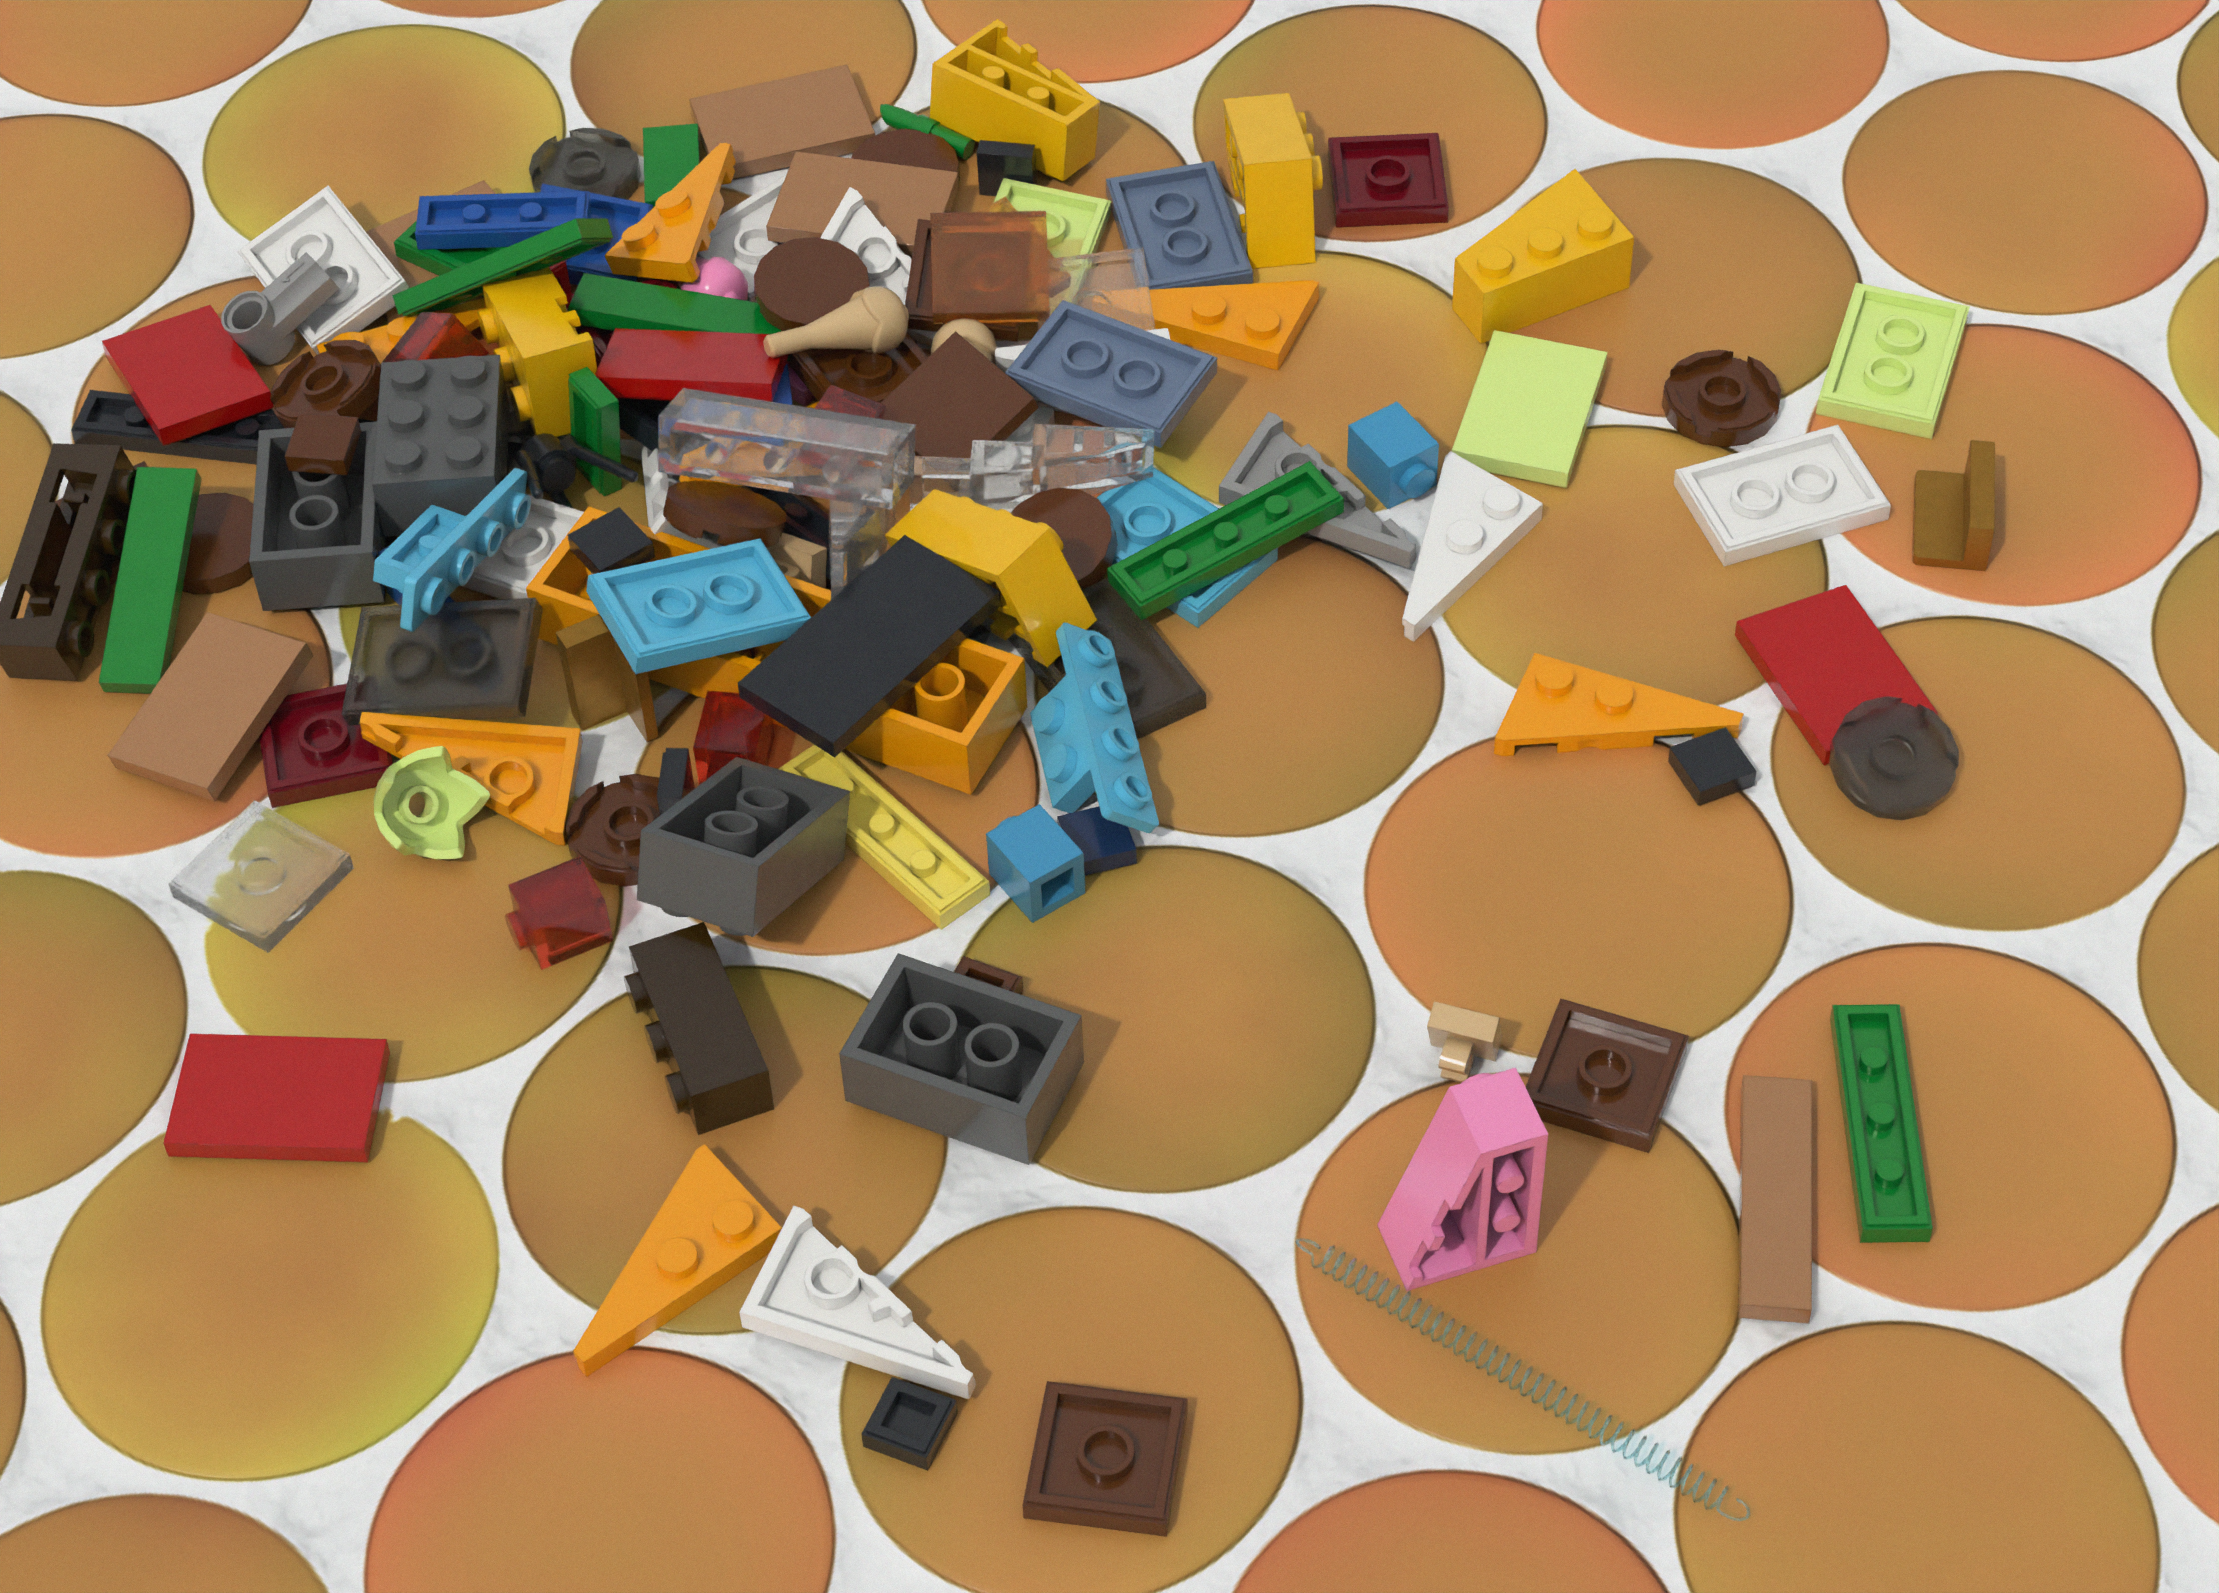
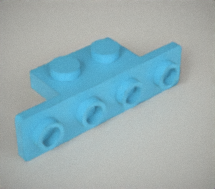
M514 468L467 516L432 504L375 559L373 581L397 589L403 594L400 628L414 632L429 615H436L441 610L445 599L459 585L464 586L467 584L474 569L486 557H493L496 554L503 539L513 529L518 530L523 526L531 506V497L525 494L527 471Z
M1063 623L1056 630V636L1066 675L1046 696L1040 699L1036 707L1030 712L1052 807L1067 813H1073L1096 791L1101 815L1105 819L1151 833L1159 825V820L1112 642L1099 632L1088 631L1069 623Z

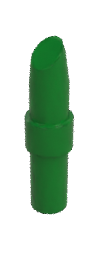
M890 104L880 105L881 116L887 125L897 130L914 129L926 134H935L942 137L955 149L957 157L967 160L971 156L975 146L973 139L941 126L939 121L926 115H917Z

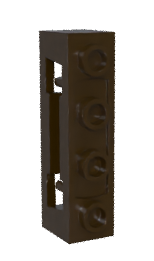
M53 443L0 601V665L9 678L78 681L84 659L92 652L95 624L101 606L107 603L110 596L111 568L115 557L122 554L137 471L121 445ZM65 475L68 484L59 507L55 500ZM26 590L30 594L24 617L16 619Z

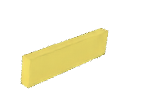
M813 745L779 768V770L850 791L846 845L941 930L990 896L989 881L843 752L833 757L816 745Z

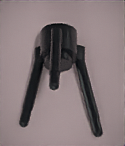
M542 433L535 435L527 440L521 450L517 451L514 455V460L522 470L527 471V484L535 499H541L544 491H546L554 503L570 508L573 507L566 497L564 490L575 479L576 458L633 483L638 480L637 472L581 445L573 435H567L561 441L552 434Z

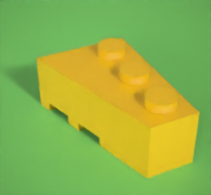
M996 19L932 63L930 118L939 121L940 125L977 142L987 140L1035 145L1036 169L1046 176L1057 178L1061 181L1069 178L1095 158L1100 101L1061 69L1056 68L1050 71L1037 61L1038 51L1029 43L1023 44L1020 47L1007 36L1008 26L999 19Z
M1289 93L1223 99L1226 155L1234 197H1241L1245 214H1239L1241 233H1246V253L1251 268L1258 269L1316 263L1313 190L1322 189L1323 176L1320 156L1315 155L1312 133H1307L1304 112L1295 111Z
M1574 169L1455 258L1452 309L1478 342L1482 344L1491 340L1494 330L1511 333L1627 289L1630 285L1634 236L1580 173Z
M548 267L482 285L486 309L477 311L479 324L486 344L497 343L498 348L493 349L494 355H500L505 383L513 381L515 387L509 390L518 421L529 420L535 435L546 433L559 437L571 433L569 374L588 367L595 374L597 364L593 339L588 332L578 335L575 327L581 326L580 318L575 310L567 311L565 304H568L566 294L551 269Z
M933 489L885 534L891 547L906 535L1000 591L1001 606L989 616V618L994 620L990 625L991 632L1005 641L1013 633L1026 640L1034 650L1032 652L1033 659L1047 668L1061 655L1056 630L1063 623H1069L1087 630L1097 621L1062 553L1064 545L1061 538L1050 526L1043 522L1034 523L1013 516L1004 509L995 510L975 503L966 496L957 497Z

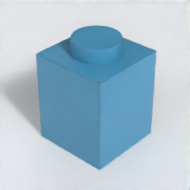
M1398 402L1348 425L1347 467L1387 509L1410 498L1420 497L1430 488L1437 485L1439 443Z
M1040 804L1019 816H1012L1003 820L995 829L986 833L989 874L1032 923L1086 893L1084 853Z

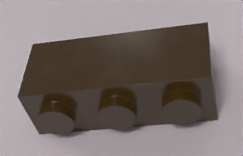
M702 922L629 946L634 973L624 976V983L635 1013L647 1011L651 1020L650 1024L644 1025V1031L655 1062L668 1061L672 1073L665 1075V1082L676 1113L688 1111L697 1134L700 1135L774 1110L768 1068L705 923Z

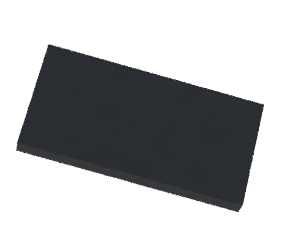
M904 535L739 681V696L831 756L836 757L1001 606L1000 591Z

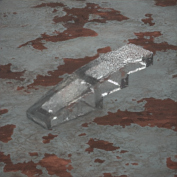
M1034 424L1033 442L972 440L971 458L910 456L908 474L910 511L933 489L957 497L966 496L975 503L999 510L1013 509L1036 493L1059 487L1081 489L1090 495H1095L1153 477L1155 429Z
M875 440V465H853L852 491H829L831 600L882 556L888 546L885 534L895 525L897 517L899 440Z

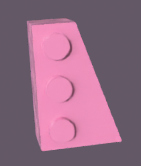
M1516 1068L1495 1074H1477L1469 1077L1461 1084L1449 1087L1377 1224L1406 1291L1536 1253L1548 1132Z

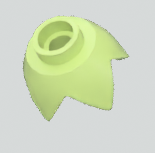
M444 746L430 747L417 750L386 769L378 781L374 794V816L379 831L388 843L403 855L416 854L432 859L462 858L465 851L463 825L482 809L488 801L490 793L475 779L452 768L450 754ZM415 793H419L425 802L424 810L418 816L413 815L409 809L410 798Z

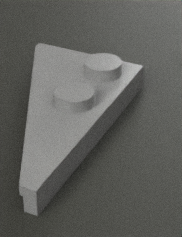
M1268 412L1220 483L1219 503L1227 505L1310 461L1344 498V513L1306 533L1410 569L1416 560V544L1408 540L1405 531L1391 518L1382 522L1365 506L1366 496L1336 468L1326 465L1321 460V455L1310 444L1300 447L1283 431V420L1277 414Z

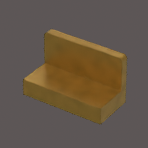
M1971 440L1964 473L1918 470L1916 472L1914 480L1912 562L1919 566L1986 571L1995 530V442Z
M600 614L557 631L556 637L571 713L581 730L583 731L628 712L646 742L658 738L648 672L634 673Z

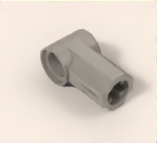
M306 252L261 293L258 291H246L232 298L222 312L221 323L227 333L253 362L264 366L272 365L285 358L292 350L295 342L294 330L340 288Z

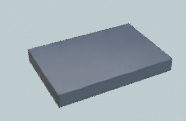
M1214 161L1106 179V195L1108 200L1111 201L1113 217L1137 290L1253 283V271Z
M1062 300L1005 374L1037 401L1161 448L1216 375L1217 357Z

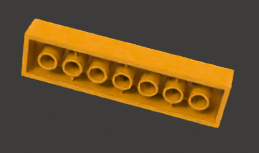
M588 506L568 534L607 514V512ZM634 522L653 542L655 557L647 562L710 549L664 532L654 535L650 527ZM567 535L526 587L536 638L557 646V631L599 614L586 592L588 575L592 573L570 550ZM784 574L811 618L839 594ZM965 638L852 741L845 750L971 795L1028 708L1025 659ZM786 640L648 671V677L651 680L787 728L741 699L738 689V682Z

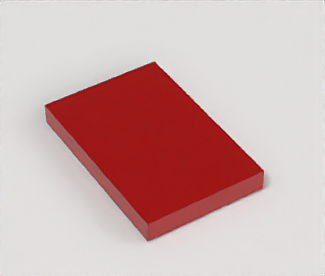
M211 305L102 341L107 360L129 394L133 397L136 405L163 446L274 408L270 400V390L239 345L224 329L221 319Z
M615 328L595 376L616 398L770 404L773 402L789 354L776 358L769 357L765 352L763 344L766 335L769 334Z
M1847 585L1736 622L1735 637L1823 765L1935 727L1938 712Z
M190 1034L163 1142L168 1157L368 1162L390 1056L387 1039Z

